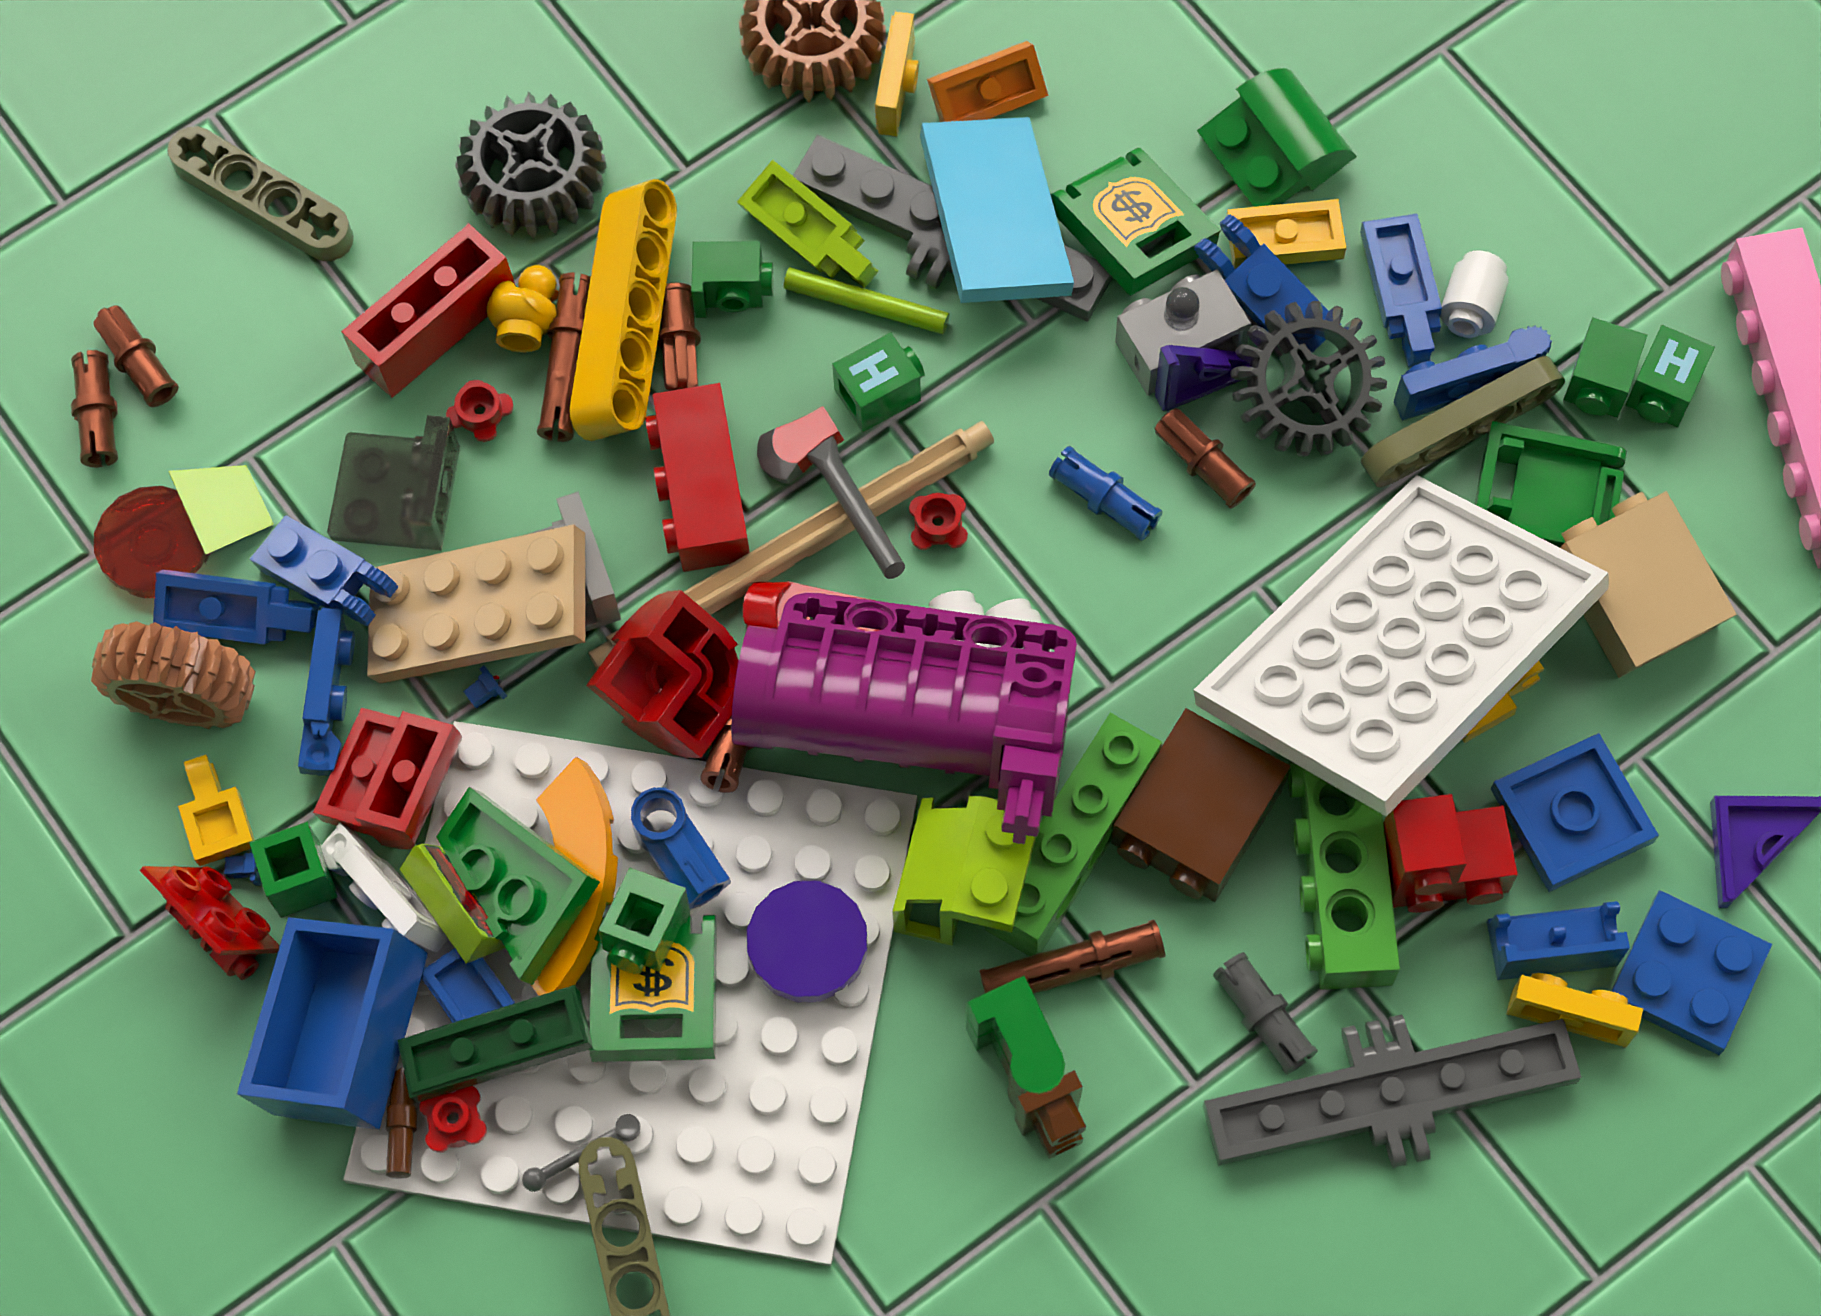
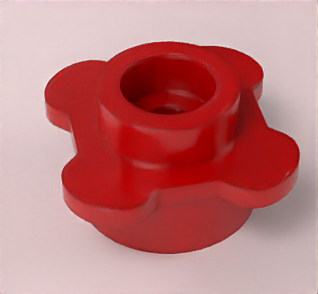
M471 380L456 394L454 406L447 409L446 418L451 427H463L474 433L476 440L488 442L496 437L497 425L504 416H508L513 412L514 404L508 394H498L492 385L481 380ZM478 407L485 408V412L480 415L476 414L475 410Z
M932 493L927 496H917L909 505V512L915 518V529L911 533L912 544L920 550H927L932 545L947 544L951 548L963 546L968 538V532L962 526L961 515L966 510L964 499L956 494L948 495L945 493ZM941 518L944 523L941 526H936L933 524V520Z
M470 1086L420 1102V1112L427 1117L429 1128L425 1142L431 1150L441 1153L445 1152L449 1147L460 1148L468 1144L474 1145L484 1139L487 1133V1126L481 1120L477 1108L481 1100V1095L477 1088ZM451 1113L459 1115L456 1123L448 1122L447 1118Z

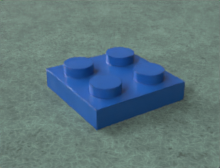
M1600 733L1494 781L1491 787V791L1498 804L1504 806L1506 818L1549 892L1655 843L1659 836Z
M1659 890L1653 899L1611 992L1626 997L1628 1005L1643 1008L1641 1018L1720 1056L1727 1046L1772 944Z

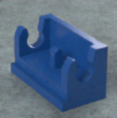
M1617 901L1604 902L1601 906L1517 916H1510L1508 913L1494 915L1493 918L1487 920V927L1497 980L1520 978L1521 975L1530 977L1534 973L1557 974L1617 967L1630 949L1627 932L1618 933L1616 916L1620 912V904Z

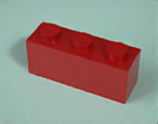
M468 223L341 331L355 364L391 398L396 396L488 317L486 306L493 290L498 284L504 281H511L515 285L507 258Z
M721 383L654 393L653 400L656 415L646 416L645 421L650 449H662L664 466L653 469L659 502L670 500L673 518L662 519L667 553L679 552L683 572L729 565L750 553Z

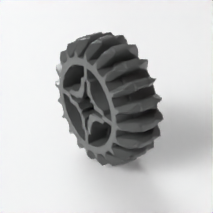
M528 91L524 103L515 105L514 101L506 95L504 109L497 111L486 105L484 112L486 122L470 119L469 132L471 136L460 137L459 149L461 155L456 157L455 166L460 176L458 183L462 195L468 198L470 209L476 215L483 214L485 222L491 228L503 222L505 231L512 237L521 226H525L527 233L534 239L539 226L547 225L548 229L556 235L559 229V220L564 218L576 225L579 218L577 208L592 210V205L594 204L593 193L602 192L604 185L602 174L605 173L607 168L605 155L602 154L603 143L601 136L597 134V131H594L592 121L588 118L587 114L578 116L577 109L571 101L558 107L557 99L550 93L542 103H536L535 97ZM564 146L574 155L573 162L568 171L562 169L559 164V152ZM495 159L501 161L504 167L502 170L503 178L498 184L489 177V171Z
M1312 301L1306 308L1304 318L1300 306L1297 302H1293L1285 306V321L1274 310L1264 315L1265 324L1269 332L1257 325L1250 327L1247 331L1250 340L1257 348L1250 345H1240L1237 347L1236 355L1240 359L1249 362L1250 365L1249 367L1241 366L1232 369L1231 378L1246 380L1248 388H1242L1234 392L1232 396L1235 402H1241L1250 398L1253 408L1245 411L1241 415V419L1244 423L1255 420L1258 417L1264 421L1255 434L1259 440L1266 439L1274 430L1278 432L1275 440V450L1279 452L1286 451L1291 445L1293 438H1295L1297 456L1305 457L1310 454L1314 439L1319 453L1327 455L1333 452L1332 436L1342 447H1346L1354 442L1349 426L1361 433L1368 431L1371 427L1369 420L1361 410L1377 413L1382 408V403L1378 399L1369 396V391L1375 392L1387 388V381L1385 379L1371 376V370L1386 364L1385 358L1383 356L1368 358L1365 350L1373 347L1377 343V339L1374 335H1370L1359 341L1354 336L1363 324L1358 317L1349 321L1344 327L1340 325L1343 317L1342 307L1334 306L1331 308L1324 320L1321 302ZM1309 333L1320 336L1330 341L1339 350L1328 357H1318L1310 352L1305 343L1299 345L1293 334ZM1278 345L1283 353L1279 359L1284 367V378L1282 383L1269 393L1266 384V369L1270 355ZM1301 365H1305V372L1313 368L1318 370L1326 365H1330V368L1320 374L1319 379L1313 383L1316 393H1313L1312 387L1305 390L1300 388L1288 393V389L1298 384V379L1302 378L1305 374ZM1348 365L1351 376L1350 394L1344 408L1339 412L1335 405L1339 399L1334 391V380L1336 375ZM1292 400L1303 402L1310 408L1313 414L1319 412L1325 425L1314 426L1298 423L1285 416L1278 408Z

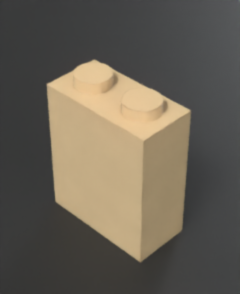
M1667 491L1647 500L1643 492L1637 493L1612 508L1616 517L1600 525H1597L1594 518L1591 517L1561 534L1565 543L1559 548L1609 573V589L1583 615L1618 678L1711 631L1737 615Z

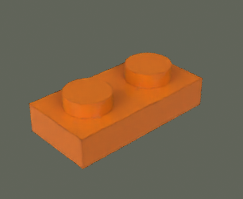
M1028 41L927 79L940 122L986 120L1049 96L1034 44Z

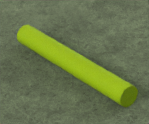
M791 267L788 268L785 275L783 288L786 290L940 334L945 333L950 314L945 311Z

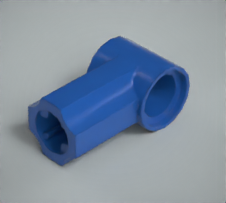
M653 787L643 791L635 799L631 808V821L638 844L645 851H648L668 882L686 888L690 910L695 907H701L711 901L731 884V879L687 815L682 799L674 791L664 787ZM665 810L672 813L676 820L670 829L664 832H652L643 825L646 817L655 811Z

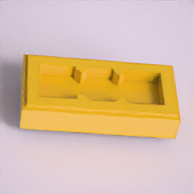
M895 12L891 17L875 101L876 130L881 135L898 136L906 92L915 93L917 87L919 60L912 59L915 33L914 14Z

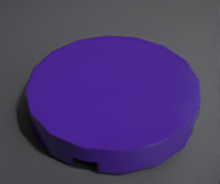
M794 881L771 891L756 906L747 927L748 958L757 976L775 995L794 1002H821L835 996L836 992L843 990L847 984L849 986L859 976L868 955L867 925L858 905L840 888L821 881Z

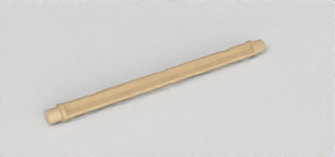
M983 421L978 422L965 431L958 429L916 454L906 463L894 467L860 487L859 491L875 517L913 496L915 492L925 486L935 483L968 462L975 460L978 452L994 443L992 433ZM839 501L685 590L684 593L711 615L744 596L753 583L771 580L793 567L795 563L803 558L815 554L855 530V527ZM617 631L606 636L607 642L588 652L597 670L616 645L611 639Z

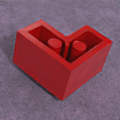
M1447 794L1402 800L1385 817L1383 824L1393 908L1407 906L1408 911L1411 913H1423L1441 908L1444 905L1443 901L1467 898V902L1470 905L1493 903L1501 900L1504 897L1503 893H1509L1518 876L1504 806L1456 812L1453 795Z

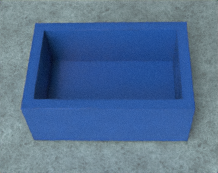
M288 917L237 1095L274 1116L380 1130L400 1057L397 1040L405 1038L428 953L392 928Z

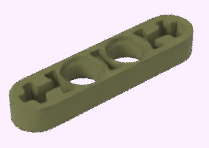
M199 126L187 127L179 130L172 136L168 144V155L176 173L184 181L315 259L334 261L342 258L349 252L353 244V232L346 214L339 207L207 129ZM203 149L208 161L214 165L212 171L207 162L196 156L191 157L187 161L185 154L189 150L193 153H198ZM245 170L253 175V180L245 189L232 191L224 187L226 178L233 172ZM288 196L297 201V206L289 215L275 217L268 213L269 205L276 198ZM309 215L313 224L322 230L329 231L334 226L337 235L334 237L324 235L319 240L314 227L307 223Z
M1542 356L1381 440L1363 455L1361 464L1377 487L1388 486L1487 434L1492 421L1507 423L1546 402L1563 387L1565 378L1550 357Z
M600 1137L591 1141L582 1150L579 1158V1175L611 1316H648L659 1310L661 1316H670L635 1159L630 1148L623 1141L613 1137ZM609 1149L613 1158L623 1157L625 1167L616 1171L618 1191H623L629 1186L632 1187L633 1200L614 1199L599 1208L595 1207L593 1196L607 1195L602 1176L597 1174L590 1175L588 1171V1165L598 1161L597 1151ZM615 1210L629 1211L638 1220V1236L627 1246L617 1247L610 1244L602 1233L604 1219ZM629 1272L645 1274L653 1285L651 1301L640 1309L624 1307L616 1296L618 1281Z

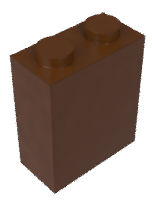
M1185 708L1115 821L1111 844L1118 847L1117 853L1130 864L1141 869H1148L1150 865L1168 875L1171 885L1181 893L1194 899H1200L1203 895L1216 902L1284 789L1291 766Z

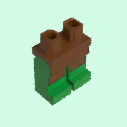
M1025 976L967 1001L966 1030L976 1051L990 1044L993 1045L1009 1078L1007 1092L1011 1104L1016 1109L1014 1120L1022 1136L1036 1131L1049 1159L1082 1144L1083 1137L1081 1133L1086 1130V1125L1078 1108L1083 1086L1075 1070L1064 1075L1065 1061L1063 1054Z

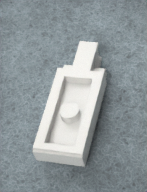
M339 823L325 842L320 845L328 869L341 876H350L354 880L349 886L350 890L368 907L374 910L379 909L384 914L386 919L381 923L383 928L395 929L410 941L437 953L447 942L448 938L419 896L388 861L378 857L356 831Z

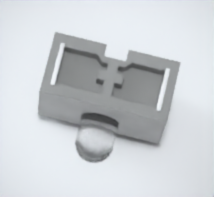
M1216 269L1201 277L1199 275H1190L1175 284L1170 292L1153 300L1142 298L1131 303L1117 317L1115 343L1148 396L1155 393L1161 347L1176 345L1236 351L1240 345H1247V331L1250 328L1251 322L1220 272Z

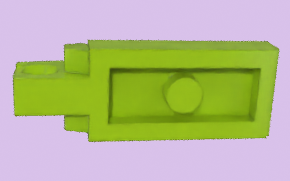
M774 160L767 165L738 199L737 203L746 212L820 273L824 272L833 279L842 269L865 288L879 272L870 260L857 251L865 240L856 233L855 227Z

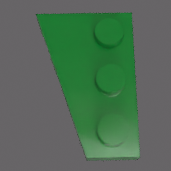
M468 787L436 838L467 891L474 893L488 917L485 922L494 938L501 940L512 958L510 965L518 979L533 985L600 881L485 794Z

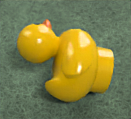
M542 265L527 267L520 275L518 287L511 281H504L493 290L486 310L490 322L497 329L496 343L500 347L514 352H532L541 347L542 336L548 333V328L553 318L557 316L556 307L552 302L558 300L559 291L556 289V278L550 269Z

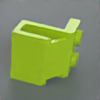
M969 796L966 808L934 809V798H922L892 910L894 932L950 946L953 945L959 920L1012 932L1036 837L1026 835L1025 844H1017L1013 842V833L1002 832L1004 810L997 809L998 800L983 796ZM914 903H942L940 908V928L910 921Z

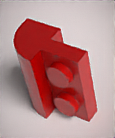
M361 707L339 754L335 769L331 772L313 813L322 822L336 826L342 823L353 831L373 836L383 846L396 849L413 848L462 741L461 733L452 724L402 711L400 717H395Z

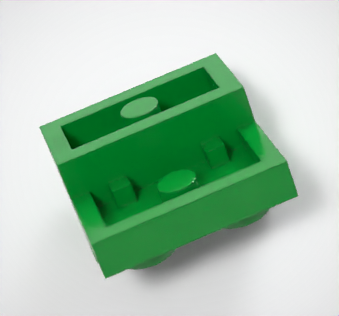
M1287 68L1265 71L1237 87L1236 90L1240 97L1197 130L1253 207L1283 204L1307 185L1313 191L1357 157L1294 73Z

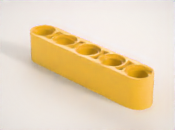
M658 179L648 180L610 193L605 198L602 206L570 402L572 426L584 440L595 441L639 429L646 417L677 217L675 196L670 187Z

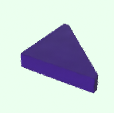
M1166 345L1160 348L1155 397L1162 411H1170L1242 381L1231 378V370L1235 367H1249L1250 363L1240 359L1236 355V351Z
M1715 795L1713 797L1710 807L1718 908H1728L1821 813V796Z

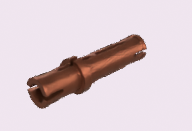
M575 272L564 273L559 278L557 316L553 318L547 334L552 339L537 434L549 441H552L556 419H559L557 442L570 441L574 436L570 419V402L591 279L590 276L581 274L578 294L573 295Z
M1153 919L1149 920L1148 923L1103 935L1101 930L1089 933V940L1038 953L989 969L983 968L979 970L985 993L1025 976L1034 994L1096 975H1100L1102 980L1114 977V970L1155 958L1161 959L1166 955L1159 928Z

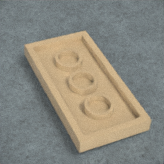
M574 524L376 567L387 574L399 586L391 598L380 595L371 588L369 592V606L376 615L369 624L367 676L378 683L585 643V532Z

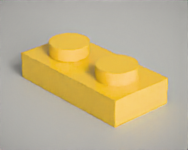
M1339 199L1227 210V215L1231 214L1238 218L1255 235L1260 246L1264 243L1283 264L1344 259L1347 247ZM1229 241L1232 264L1236 269L1247 258Z
M1534 973L1531 977L1520 976L1511 992L1506 1013L1508 1015L1540 1024L1564 1019L1566 1029L1569 1032L1622 1047H1627L1638 1033L1643 1008L1628 1005V999L1618 993L1607 990H1594L1591 994L1567 988L1568 983L1565 980L1545 973Z

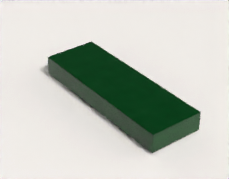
M575 985L397 1040L409 1097L415 1103L593 1048L581 994Z

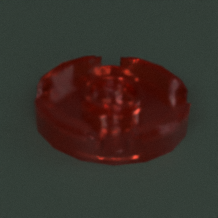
M165 486L139 487L119 496L102 513L94 531V554L106 578L116 587L118 586L120 589L128 591L130 595L140 598H155L156 572L171 570L196 574L203 562L206 564L210 553L205 554L177 490Z

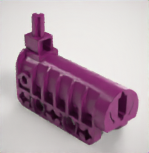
M821 593L797 594L788 599L784 605L778 629L749 626L747 628L735 680L731 721L732 742L734 745L770 750L780 747L808 751V755L819 756L820 753L852 757L857 762H864L867 759L899 764V767L908 769L910 765L945 770V774L955 775V772L990 776L989 788L999 789L997 809L1004 810L1002 832L1013 833L1014 843L1025 844L1026 835L1038 836L1041 817H1052L1066 739L1068 705L1077 647L1076 638L1069 630L1053 624ZM807 617H813V620H808ZM857 627L878 629L880 631H864L857 629ZM975 643H982V644H989V645H997V646H1000V647H997V648H993V647H983V646L977 645V644H975Z

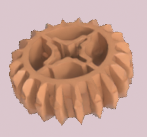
M746 0L744 3V15L741 16L739 21L740 36L743 37L740 40L742 54L745 55V59H749V68L754 76L763 75V82L768 90L782 84V93L785 94L787 99L797 90L803 91L804 98H806L808 103L812 100L814 92L824 91V94L832 100L835 95V87L838 86L852 93L853 87H855V77L868 80L871 73V64H879L882 56V45H884L886 40V26L883 25V7L876 0ZM844 16L855 26V30L850 38H847L841 32L840 21ZM776 23L783 26L785 32V40L780 46L770 36Z
M138 621L129 623V625L121 623L105 630L101 642L97 644L92 663L91 682L103 696L109 697L114 704L124 705L128 707L130 712H139L149 716L150 719L156 718L168 723L186 726H201L206 729H210L212 726L225 728L232 726L234 723L241 722L245 710L249 707L255 687L253 680L256 671L250 666V662L244 656L238 655L234 648L222 646L217 639L202 637L198 632L183 631L177 626L174 628L164 627L156 622L150 625H145Z

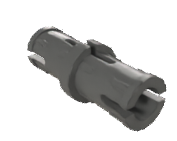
M1245 952L1239 953L1224 963L1226 966L1225 970L1223 967H1219L1213 973L1215 980L1220 982L1245 1016L1242 1024L1248 1032H1257L1283 1067L1282 1070L1285 1074L1295 1071L1306 1063L1304 1058L1311 1059L1318 1052L1316 1047L1311 1045L1285 1010L1288 1006L1286 999L1282 994H1273L1250 963Z

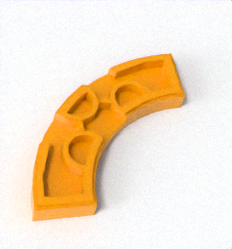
M575 757L536 801L548 820L554 847L599 880L600 883L534 984L531 985L538 996L577 983L599 944L594 939L601 924L606 905H611L613 902L617 881L618 857L613 854L610 825L614 822L613 813L598 777L589 764L578 757Z

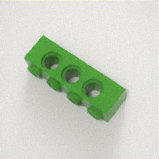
M1111 712L1109 713L1054 801L1052 817L1044 816L1041 820L1013 931L1008 932L985 926L987 932L1028 956H1033L1043 951L1110 844L1115 821L1161 749L1162 741Z
M1288 762V765L1291 766L1288 774L1290 798L1300 797L1302 814L1301 819H1294L1293 822L1294 847L1296 855L1306 854L1308 876H1300L1299 878L1300 905L1302 913L1312 912L1314 934L1305 936L1308 971H1318L1320 990L1393 986L1399 973L1400 965L1383 815L1294 762ZM1326 797H1337L1347 804L1350 811L1344 815H1332L1322 808L1319 801ZM1335 853L1344 854L1352 859L1356 869L1349 873L1336 872L1329 867L1325 858ZM1339 911L1352 912L1360 919L1362 928L1354 932L1343 931L1334 924L1331 915Z

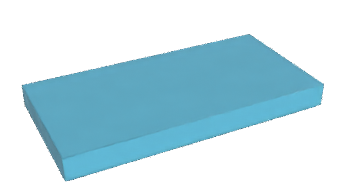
M1030 118L922 123L920 132L921 144L960 303L1071 296L1074 280Z

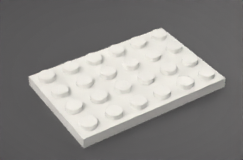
M1416 475L1194 689L1195 703L1201 709L1377 812L1387 816L1609 589V573Z

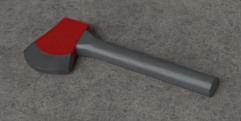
M824 406L793 422L760 435L757 443V457L761 468L770 478L781 483L790 484L810 466L814 465L817 467L884 577L893 579L903 573L905 570L904 562L841 461L838 453V444L843 442L844 439Z

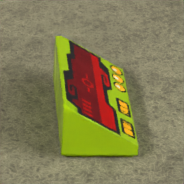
M429 844L414 846L399 870L464 962L467 964L505 949L503 942L494 938L485 922L488 918L475 894L467 891L442 846Z

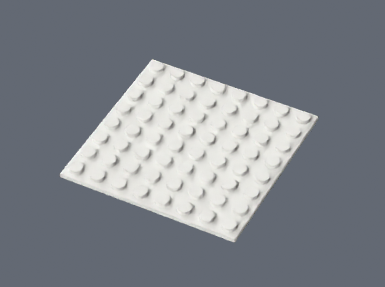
M454 721L453 725L461 733L462 741L436 796L425 844L441 846L436 836L468 787H471L485 794L554 846L548 820L536 799L575 757H578L588 763L598 777L613 813L614 822L610 824L613 854L618 857L614 900L629 867L667 881L648 851H645L638 844L634 834L631 808L635 799L643 791L653 787L667 788L674 791L682 799L687 815L731 879V884L723 889L717 897L701 907H695L690 910L692 934L702 933L701 923L703 915H716L715 1059L592 1062L589 1050L473 1085L481 1095L477 1108L481 1120L487 1126L486 1136L478 1144H468L460 1148L449 1147L445 1152L441 1153L431 1150L426 1144L425 1137L429 1132L427 1117L420 1112V1102L415 1103V1107L418 1108L417 1131L413 1135L411 1176L408 1178H391L386 1176L388 1148L386 1115L387 1107L390 1106L391 1102L390 1090L380 1130L356 1127L344 1176L345 1183L591 1225L579 1175V1162L547 1179L545 1186L536 1192L529 1191L523 1186L522 1176L528 1168L537 1167L541 1169L614 1129L616 1121L620 1116L632 1114L639 1120L640 1134L632 1141L619 1140L623 1141L630 1148L635 1159L652 1236L832 1266L893 935L892 910L908 853L917 795L742 767L738 788L730 793H722L718 791L725 772L723 769H720L713 790L702 783L700 776L705 768L706 761ZM658 810L646 817L643 825L652 832H664L674 825L676 817L665 810ZM794 881H821L840 888L858 905L867 925L868 955L859 976L849 986L847 984L843 990L836 992L835 996L821 1002H794L775 995L757 976L748 958L747 927L756 906L771 891ZM606 905L603 917L606 916L611 905ZM449 939L437 953L415 943L428 953L424 969L455 948ZM506 948L483 957L515 1003L538 996L530 984L518 979L510 965L512 958ZM591 960L575 984L581 994L588 1028L590 1020ZM422 979L420 980L405 1037L452 1023ZM682 1018L622 1020L625 1038L682 1037ZM401 1055L399 1057L396 1071L403 1067ZM451 1113L447 1118L448 1122L456 1123L459 1115ZM609 1149L597 1151L598 1161L588 1165V1171L590 1175L597 1174L602 1176L607 1195H594L595 1207L599 1208L614 1199L633 1200L632 1187L629 1186L623 1191H618L616 1171L625 1167L623 1157L613 1158ZM615 1210L609 1213L602 1224V1227L639 1233L637 1218L626 1210Z

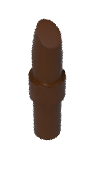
M403 1067L395 1072L391 1086L390 1106L387 1107L386 1131H388L386 1176L391 1178H408L411 1176L413 1135L417 1131L418 1108L415 1107V1102L409 1097Z

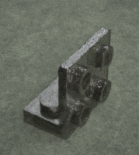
M427 415L424 435H416L415 438L356 432L346 434L327 529L331 540L442 551L460 445L450 417Z

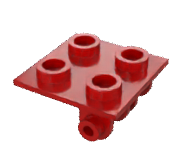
M143 866L139 870L167 901L165 909L185 930H189L188 933L193 939L202 937L200 946L206 952L212 951L209 955L228 976L236 975L240 980H245L259 967V963L254 959L258 954L278 953L280 945L268 934L271 931L268 922L254 910L243 907L230 893L232 886L229 881L215 869L208 866Z

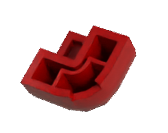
M682 590L666 591L656 595L642 605L622 625L611 639L616 645L586 686L624 717L621 723L656 747L684 758H702L732 715L735 680L739 662L734 647L738 646V643L722 624Z

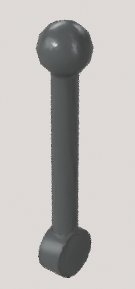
M632 1114L622 1115L617 1119L614 1129L594 1140L600 1137H613L618 1140L632 1141L640 1134L639 1120ZM590 1142L541 1169L537 1167L528 1168L522 1176L523 1186L532 1192L540 1191L545 1186L547 1179L578 1163L582 1150Z

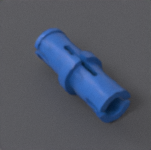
M1067 446L1061 452L1065 459L1062 461L1059 457L1056 458L1050 468L1049 476L1088 501V509L1096 515H1100L1103 512L1136 535V538L1140 541L1147 538L1150 534V531L1147 530L1148 526L1154 529L1163 511L1158 507H1154L1123 485L1124 478L1115 471L1109 474L1076 452L1072 446Z

